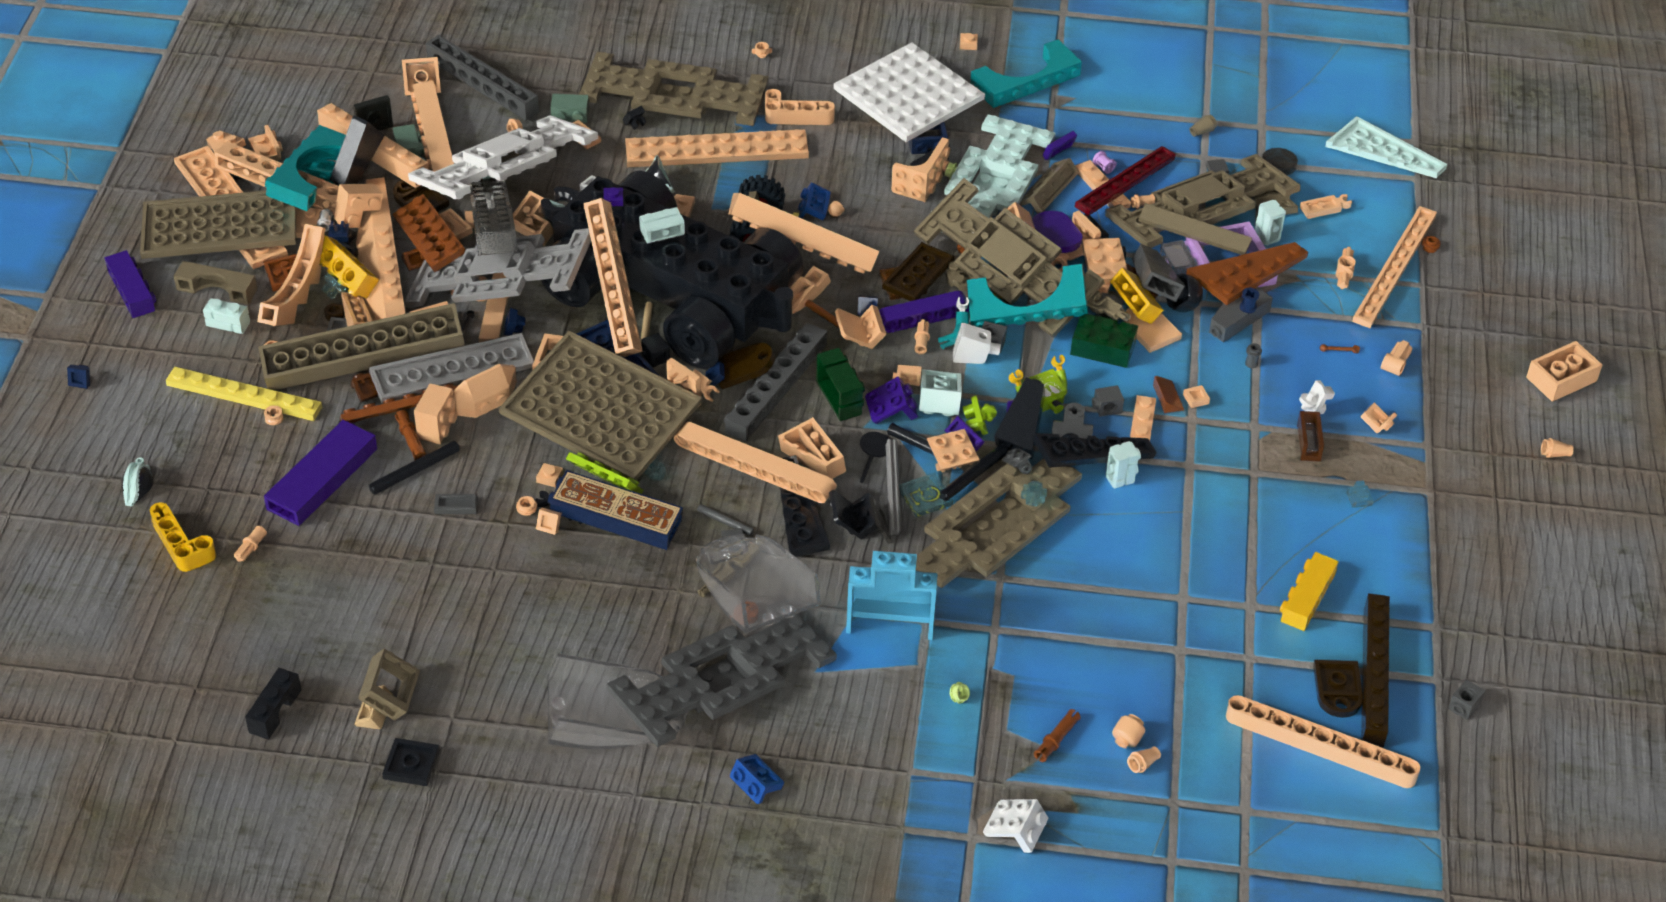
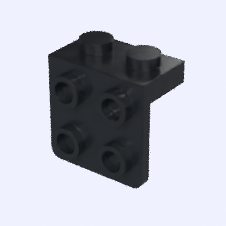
M835 490L829 492V502L833 509L835 523L847 529L851 535L863 539L880 528L874 497L870 493L851 503Z

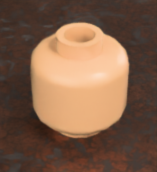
M1133 714L1121 716L1112 731L1116 739L1115 743L1122 748L1136 747L1146 731L1143 726L1144 722Z

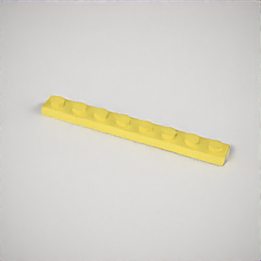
M174 367L166 379V384L170 387L261 409H266L273 405L279 406L282 409V414L311 421L316 419L322 409L320 401Z

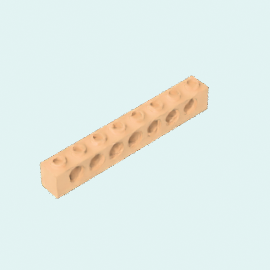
M228 141L215 151L216 168L265 187L267 178L271 177L276 168L283 164ZM299 170L298 173L305 181L317 187L316 202L312 206L322 210L329 209L334 215L339 186Z
M599 198L584 203L615 353L627 357L643 352L611 202Z

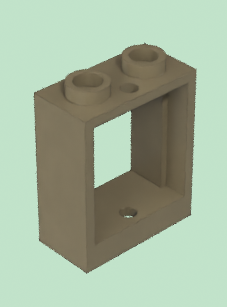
M384 648L371 658L358 699L395 721L408 711L420 670ZM381 668L402 680L397 698L376 685Z

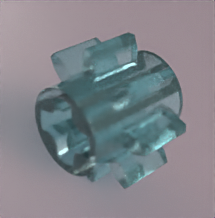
M1031 481L1028 485H1023L1021 499H1026V505L1037 507L1040 503H1045L1047 489H1043V483Z

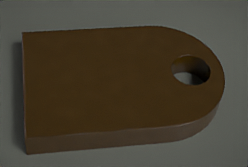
M400 180L393 188L394 199L401 207H404L422 194L425 195L437 212L450 206L449 200L440 192L430 190L422 185L415 188L407 182Z
M756 343L725 354L719 360L724 364L725 378L718 385L723 390L762 376L769 371L775 362L774 351L766 343Z
M1314 660L1313 669L1317 699L1320 707L1326 713L1335 717L1346 718L1355 715L1360 710L1363 701L1358 661ZM1336 704H1343L1347 708L1341 709Z

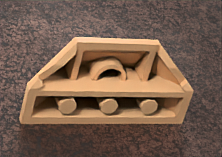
M497 364L464 380L453 391V397L456 399L455 412H457V416L477 418L500 407L514 392L517 382L516 367L514 365Z

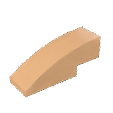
M813 266L804 277L801 276L791 286L790 289L793 291L792 314L806 307L805 303L807 300L813 301L824 291L831 282L828 273Z

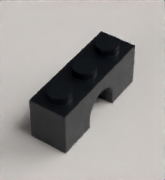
M278 667L245 716L250 734L270 739L280 724L279 712L282 705L291 707L302 691L299 674Z

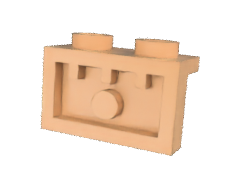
M268 125L264 126L265 134L248 138L253 152L275 161L282 159V144L280 141H277L275 131H271Z

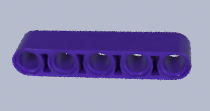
M953 291L884 307L879 312L886 333L917 327L918 322H921L922 319H925L930 324L956 318V312H960L956 306L957 300L960 297V303L965 304L966 297L962 291ZM969 304L965 312H969Z

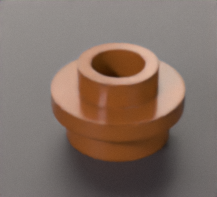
M1427 236L1422 239L1424 251L1434 253L1440 248L1441 242L1435 236Z

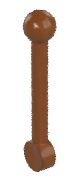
M1322 344L1320 350L1322 352L1338 350L1359 353L1360 347L1357 345L1353 347H1336Z

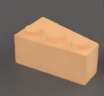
M813 417L778 436L781 451L788 456L796 455L798 462L807 468L826 475L831 479L846 472L844 456Z

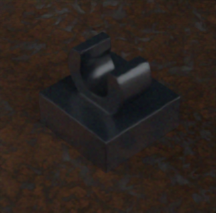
M640 106L627 112L622 120L626 126L631 124L632 128L636 130L638 128L636 121L640 122L642 126L645 125L646 120L642 116L646 111Z

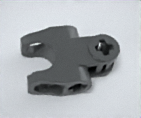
M1069 403L1066 405L1064 420H1053L1052 434H1059L1060 437L1077 435L1078 438H1087L1088 435L1092 436L1093 425L1084 424L1085 408L1079 403Z

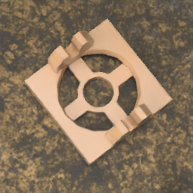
M673 358L667 360V380L674 384L680 383L682 388L688 391L691 389L694 394L701 397L700 376Z

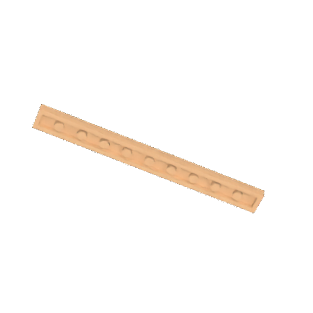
M1419 206L1356 311L1352 322L1368 328L1372 327L1422 239L1435 220L1436 211Z

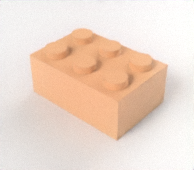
M1574 341L1532 360L1526 378L1553 402L1597 382L1602 364L1577 341Z

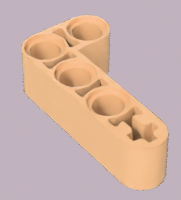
M769 89L765 93V121L769 124L830 125L834 122L835 105L833 102L781 100V92L777 89Z

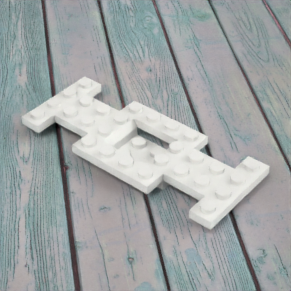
M549 115L536 121L537 128L540 129L529 132L518 128L452 155V160L455 164L435 172L422 167L408 173L410 181L425 186L430 190H435L453 199H462L465 195L471 193L470 186L467 184L479 182L487 176L498 181H504L507 177L518 175L526 169L535 168L540 163L549 162L550 159L557 157L556 149L553 148L564 146L567 142L576 141L581 145L591 144L592 141L598 139V132ZM514 150L515 153L522 154L503 163L501 162V156H506Z

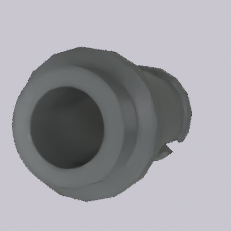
M1252 343L1246 348L1247 358L1245 365L1248 368H1256L1258 366V359L1262 353L1260 345Z

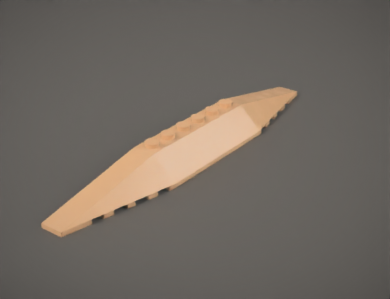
M385 177L366 179L365 184H375L382 191L383 198L380 211H363L356 239L358 260L379 279L367 298L363 297L372 321L405 314Z

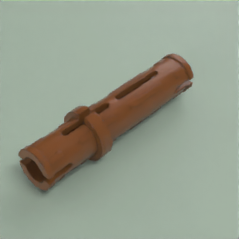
M398 411L395 418L400 426L399 431L404 435L414 460L426 455V452L415 431L416 426L411 422L407 411Z
M1070 709L1054 730L1044 737L1043 743L1034 751L1036 759L1042 754L1039 761L1045 762L1049 755L1059 748L1063 738L1077 721L1081 719L1079 712L1072 717L1075 710Z

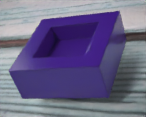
M604 188V200L611 202V206H623V188Z

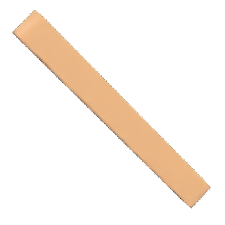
M686 422L674 436L676 444L686 450L818 503H825L830 497L829 492L837 488L835 481L826 475L692 422Z
M1236 695L1229 699L1226 719L1231 724L1404 788H1412L1417 782L1420 764L1414 759L1243 696Z

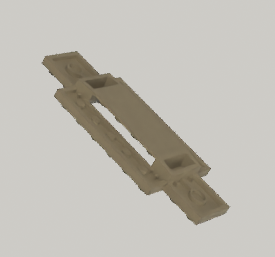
M1044 458L1032 467L1029 474H1023L1018 468H1014L1007 463L925 526L924 532L936 541L917 555L916 570L938 573L937 585L940 588H943L966 569L969 571L975 569L983 576H989L1070 512L1071 506L1060 499L1059 496L1082 479V473L1072 466L1049 468ZM1010 489V493L1006 498L963 531H957L962 525Z

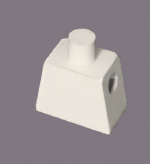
M961 323L953 348V362L984 364L988 354L999 355L1001 344L991 342L990 331Z

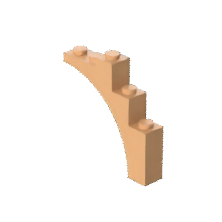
M312 224L304 225L299 250L288 277L274 296L260 303L257 322L273 326L295 323L297 306L299 304H307L310 285L319 284L322 265L319 264L326 227Z

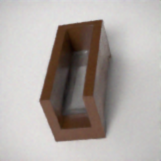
M1300 411L1297 422L1301 450L1300 461L1321 462L1324 439L1320 412Z

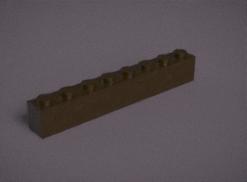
M1368 593L1363 619L1361 740L1384 748L1388 734L1390 596Z

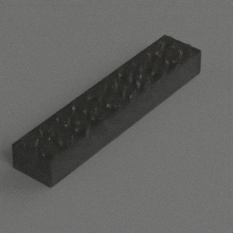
M490 177V179L482 178L479 182L468 184L471 190L469 197L478 256L518 252L516 230L506 180L498 181Z

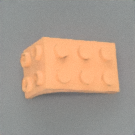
M942 137L929 159L921 165L907 166L894 163L892 168V192L926 202L929 195L934 193L937 182H941L943 173L949 164V161H947L950 154V147H948L949 139Z

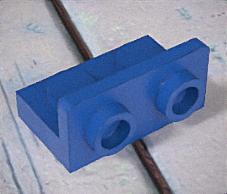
M811 182L808 188H804L801 192L800 198L802 200L798 206V210H800L799 218L802 219L808 213L823 221L827 214L831 192Z
M757 754L737 759L730 773V778L756 804L762 803L765 794L781 790L785 783Z

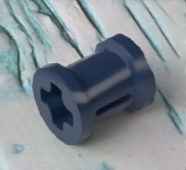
M1246 288L1242 291L1243 301L1240 304V310L1250 314L1254 313L1257 309L1256 300L1259 299V292L1254 288Z

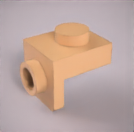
M898 365L897 373L893 372V379L899 376L905 384L920 386L922 367Z
M1374 402L1360 417L1376 433H1379L1383 429L1387 431L1394 425L1392 420L1397 414L1394 412L1388 417Z

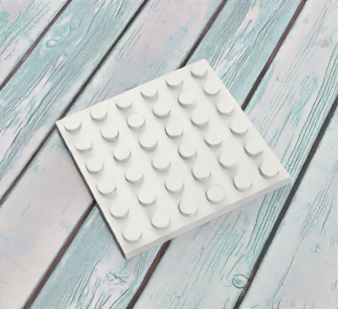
M912 42L834 83V90L905 142L984 100L985 93Z

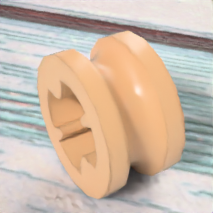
M269 406L264 410L267 424L278 425L283 421L282 409L279 406Z

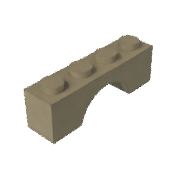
M183 261L174 274L176 290L195 294L203 288L220 287L229 293L230 301L249 305L258 290L255 275Z

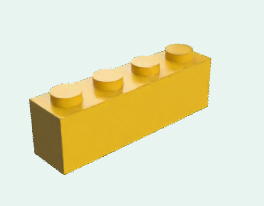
M1315 552L1311 559L1307 558L1303 568L1305 571L1298 574L1295 582L1297 584L1296 587H1291L1287 597L1289 598L1288 601L1284 600L1279 612L1282 613L1280 622L1305 631L1336 575L1339 561Z

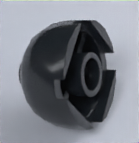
M1184 273L1177 274L1185 284V287L1176 302L1166 298L1167 305L1172 310L1179 312L1193 311L1203 299L1202 285L1193 276Z

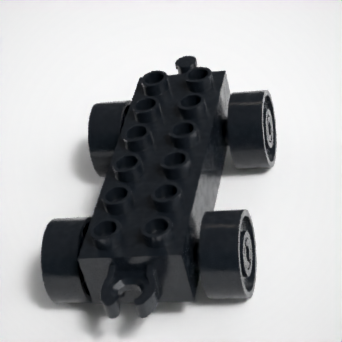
M645 171L631 172L618 185L610 179L597 176L581 192L569 187H555L554 199L557 202H569L565 207H554L549 199L541 200L542 214L553 223L554 244L552 246L569 243L574 230L589 228L584 203L599 198L604 199V188H623V206L611 207L629 288L675 309L665 319L663 332L670 348L689 365L700 369L713 367L733 347L735 338L746 342L759 327L776 329L779 332H787L791 329L793 291L790 287L801 277L804 265L797 247L782 233L770 228H759L744 242H741L734 236H728L707 226L703 222L682 215L685 225L684 235L647 244L640 231L639 217L647 213L675 208L677 204L672 192L665 183L655 175ZM592 241L570 290L553 292L549 287L552 279L541 280L547 291L567 306L583 307L602 290Z

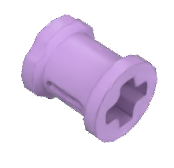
M1104 151L1096 153L1092 161L1096 166H1100L1105 174L1111 173L1117 165V162L1114 159H1110Z

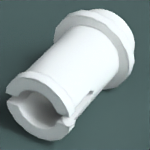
M329 209L321 211L320 219L317 222V226L326 227L325 232L329 230L333 216Z

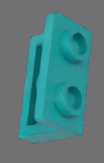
M315 161L299 169L335 184L330 180L336 163L334 161Z

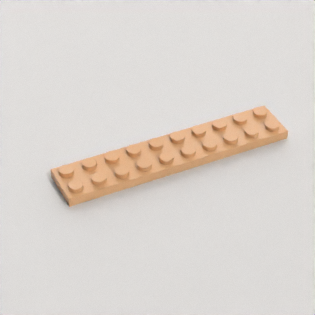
M805 129L625 138L627 167L651 166L657 155L660 157L663 166L809 158Z
M209 146L174 158L176 166L199 197L243 193L228 172L215 167V154ZM285 246L239 250L253 270L264 266L263 261L288 256Z

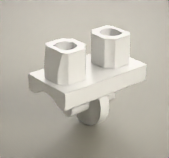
M1316 380L1310 392L1303 393L1300 396L1301 408L1304 411L1324 414L1326 411L1325 402L1326 400L1333 399L1335 392L1330 386H1324L1321 380Z

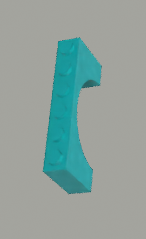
M1057 39L1044 44L1043 59L1047 66L1042 71L1030 76L1011 77L996 73L987 66H983L971 71L970 84L985 93L984 100L992 108L1080 76L1082 61Z
M322 125L312 130L306 140L304 139L297 149H294L292 155L286 158L280 167L276 168L271 177L267 178L265 182L266 196L308 211L316 202L317 187L305 181L298 171L311 162L320 160L337 161L346 135Z
M1082 264L1063 266L1062 278L1057 289L1044 301L1031 306H1012L1000 301L990 291L986 277L967 280L970 322L972 326L982 328L985 321L1003 326L1010 324L1022 325L1026 322H1042L1053 318L1058 320L1068 316L1080 317L1088 314Z

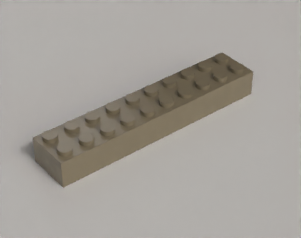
M452 303L258 346L267 388L275 391L369 370V367L462 347L465 344L456 305Z

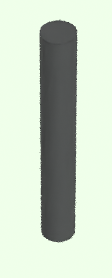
M700 504L697 508L698 512L734 529L742 528L743 533L752 536L754 533V528L705 505Z

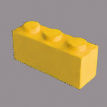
M1122 267L1110 280V283L1137 318L1152 324L1164 311L1147 289L1142 288L1136 274Z

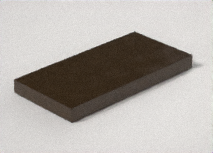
M921 242L882 284V289L908 301L919 300L948 268L949 263L954 261V256Z

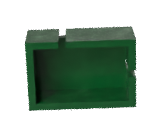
M1084 314L1080 316L1072 337L1070 355L1127 368L1136 344L1138 325L1125 322L1118 324L1117 320Z
M840 348L818 353L816 382L839 421L862 415L865 387L863 382L857 378L855 369L849 365L847 356L843 355Z

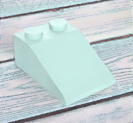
M922 369L919 411L925 414L942 413L944 416L949 417L959 415L962 394L961 374Z

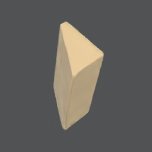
M385 685L378 686L393 695ZM362 702L355 725L357 727L382 729L386 715Z

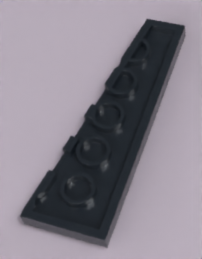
M1035 433L1033 437L1049 468L1108 463L1110 447L1118 444L1121 445V443L1128 441L1132 442L1135 448L1139 449L1141 459L1154 458L1157 453L1148 438L1107 436L1106 439H1099L1096 436L1089 435L1087 438H1078L1077 435L1060 437L1059 434Z
M796 455L783 458L800 465ZM779 487L789 557L830 550V543L814 501Z

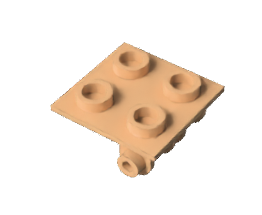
M965 429L927 438L938 462L935 465L937 471L945 472V470L951 468L953 470L956 467L962 468V466L973 465V462L980 460Z

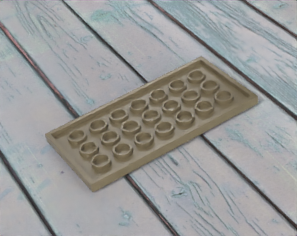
M266 190L143 202L141 259L296 245V207L266 196Z

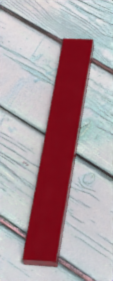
M1163 146L1159 147L1076 201L1074 207L1090 216L1175 160L1176 154Z

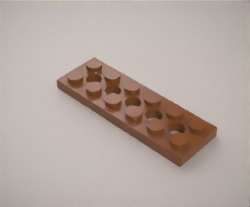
M424 194L414 198L413 201L404 207H400L392 214L434 273L465 253L464 246Z

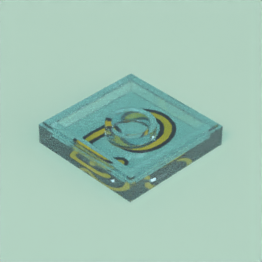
M936 473L899 484L900 493L915 517L953 505L952 498L946 502L939 498L940 491L945 487Z

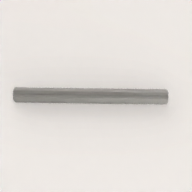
M888 439L886 443L889 533L899 536L901 532L898 446L895 439Z

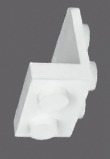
M1037 799L1000 800L983 833L986 837H1015L1024 853H1032L1049 818Z

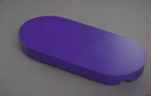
M1044 211L1032 218L1035 230L1059 246L1062 250L1061 253L1075 251L1082 244V233L1065 213L1060 211Z

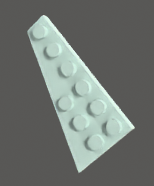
M1357 116L1327 140L1325 146L1433 178H1437L1447 167V164Z

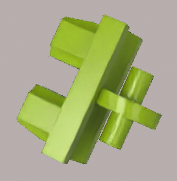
M977 396L971 397L972 403L962 408L966 419L975 416L976 418L967 420L966 423L975 432L981 431L982 435H986L988 430L985 420L991 422L996 417L997 410L989 404H984L981 407Z

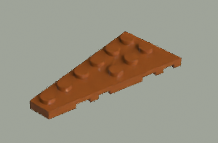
M1296 242L1187 268L1186 274L1197 278L1203 288L1225 305H1228L1240 298L1244 289H1255L1306 259L1308 251Z

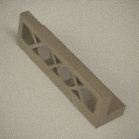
M1071 158L1055 162L1025 193L1019 205L1023 206L1031 203L1037 214L1043 212L1079 173Z

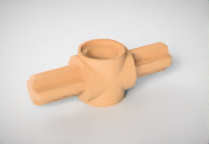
M1351 247L1344 248L1342 256L1338 259L1335 275L1338 278L1337 286L1341 290L1348 288L1349 280L1353 277L1356 261L1353 258L1354 250Z

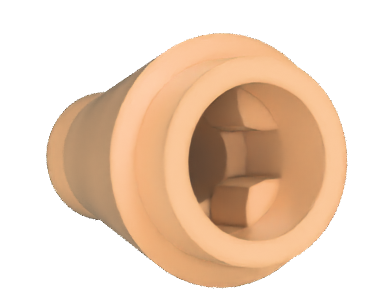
M1552 438L1544 439L1541 445V454L1546 455L1547 458L1571 457L1573 445Z
M1153 746L1149 749L1132 752L1127 759L1129 768L1134 773H1143L1156 760L1160 759V750Z

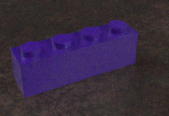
M127 250L104 257L107 271L132 318L154 312L155 295L153 292H149L148 282L143 280L141 269L136 268L135 258L130 257Z

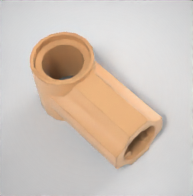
M1404 340L1397 342L1392 351L1385 355L1381 369L1400 376L1407 359L1412 353L1413 348L1409 342Z

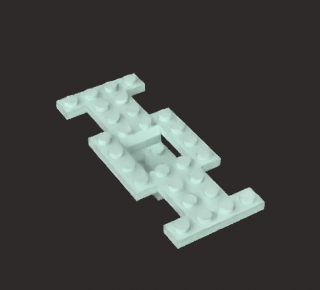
M988 114L982 123L981 130L996 134L987 150L969 146L945 187L944 194L948 195L963 178L971 183L980 168V172L973 183L978 188V193L968 204L987 218L993 215L996 216L999 210L1007 209L1014 202L1020 204L1038 171V164L1024 161V158L1032 144L1045 148L1055 139V132Z

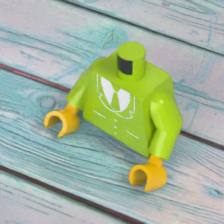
M1062 354L1059 356L1060 363L1056 361L1055 356L1051 360L1052 366L1057 371L1050 369L1028 377L1029 379H1037L1044 384L1045 398L1042 412L1051 409L1055 414H1058L1064 409L1063 403L1064 397L1067 394V378L1065 369H1062V364L1065 362V357ZM1020 369L1015 371V375L1013 372L1009 375V381L1016 384L1015 389L1017 393L1025 380H1021L1023 372Z

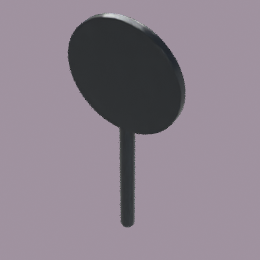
M868 432L861 437L860 447L870 456L860 483L864 482L873 457L886 456V443L889 438L882 433Z

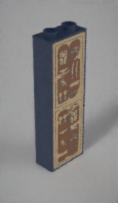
M566 470L563 477H559L555 492L552 491L548 498L550 510L560 512L563 517L664 550L669 548L682 522L683 507Z

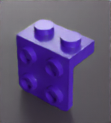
M899 376L866 394V402L874 424H878L901 410L911 421L918 417L916 411L918 405L914 398H912V394H914L913 389L908 383L905 384Z

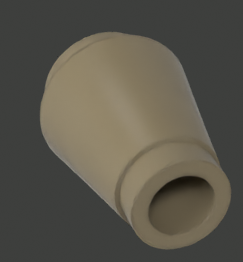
M1204 115L1189 128L1191 135L1195 137L1214 131L1217 127L1216 119L1212 115Z

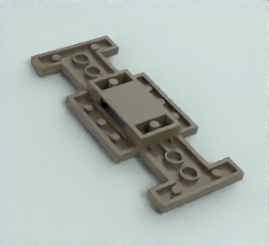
M597 52L579 95H588L589 102L597 103L601 92L633 97L631 101L632 109L642 106L646 111L701 118L702 114L706 113L707 108L738 112L736 124L754 126L769 82V76L751 74L747 85L715 80L717 76V69L648 59L644 70L612 65L614 54ZM661 78L694 82L695 86L690 88L662 84Z
M1254 154L1241 159V166L1246 169L1232 175L1227 174L1223 170L1216 173L1211 170L1151 192V194H1154L1156 202L1151 205L1213 225L1254 209L1255 201L1251 197L1266 193L1272 189H1275L1285 197L1300 191V184L1259 155ZM1220 197L1225 199L1224 202L1199 211V204H1204L1207 201ZM1122 204L1105 209V216L1139 243L1150 248L1163 243V236L1159 234L1163 229L1139 222V216L1143 208L1131 212Z
M965 178L955 186L914 230V234L928 245L940 232H943L963 247L965 251L954 261L955 265L974 279L986 277L990 291L1009 305H1013L1023 293L1037 303H1040L1057 289L1061 281L1063 272L1051 264L1062 252L1061 248L1006 208L995 219L992 217L987 218L968 202L978 193V188ZM981 257H983L988 262L997 267L999 270H1001L1003 273H1005L1008 276V278L1001 274L999 271H997L995 268L990 266L984 260H982ZM1090 269L1084 274L1087 302L1105 283L1103 278ZM1074 316L1058 320L1054 318L1046 319L1038 325L1039 328L1054 338Z

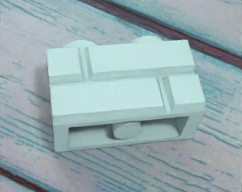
M1276 200L1263 202L1259 205L1255 231L1264 245L1281 240L1286 211L1280 207Z
M677 207L655 213H647L639 217L640 231L647 244L685 234L684 219Z
M210 298L204 307L203 313L206 326L243 334L250 324L248 306Z
M1130 441L1121 443V445L1111 446L1109 450L1106 478L1115 489L1122 487L1124 484L1134 483L1135 476L1139 472L1137 464L1138 460L1141 459L1139 449L1135 448Z

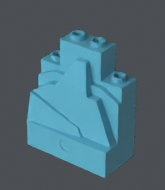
M873 551L871 567L850 566L846 633H851L852 617L929 623L928 640H932L938 573L916 571L917 554Z

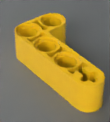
M159 502L150 507L153 526L179 570L184 572L191 571L214 561L216 551L213 539L210 536L202 535L188 540L166 503Z

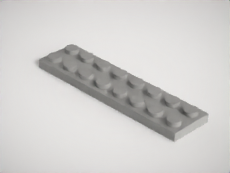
M522 333L369 367V373L381 403H383L387 399L394 398L397 400L411 393H414V395L422 394V391L426 390L430 383L439 386L447 384L460 385L464 380L497 364L514 365L516 372L531 369L534 360Z

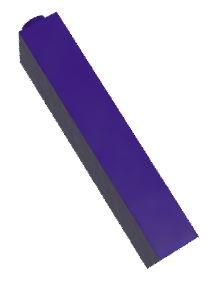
M342 420L264 495L266 510L300 526L377 450L375 435L370 431L357 427L353 423Z

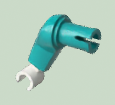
M960 297L957 300L956 306L960 312H956V324L953 333L938 338L939 343L947 341L940 344L942 349L955 345L961 323L969 324V313L965 312L969 304L967 297L965 304L960 303Z

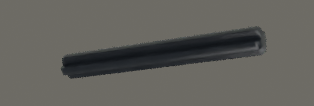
M451 441L368 485L370 492L376 495L459 452V444L456 441Z
M1000 444L942 489L939 498L945 502L950 500L1006 456L1009 450L1008 447Z

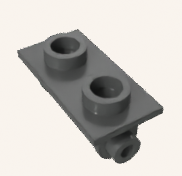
M1021 449L1009 451L1006 457L1002 459L1014 468H1018L1023 474H1029L1032 470V466L1028 461L1032 456Z

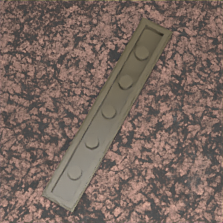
M1145 203L1139 216V222L1240 255L1247 253L1252 242V237Z

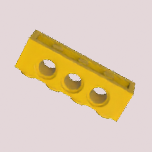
M324 235L320 265L327 267V272L330 275L337 277V281L341 285L348 287L350 294L355 297L362 296L367 298L379 279L341 243Z

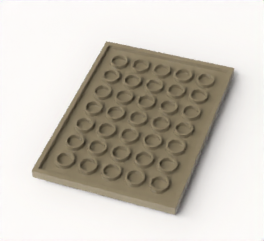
M568 331L501 405L499 413L576 454L578 452L584 454L592 462L596 460L605 465V469H614L620 472L623 477L627 479L630 477L637 481L702 403V397Z

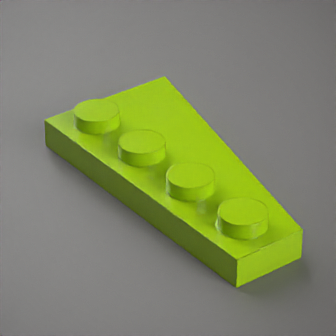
M569 452L566 460L618 487L640 494L644 491L638 486V481L630 477L627 479L614 469H605V465L596 460L590 462L588 457L578 452L575 455Z

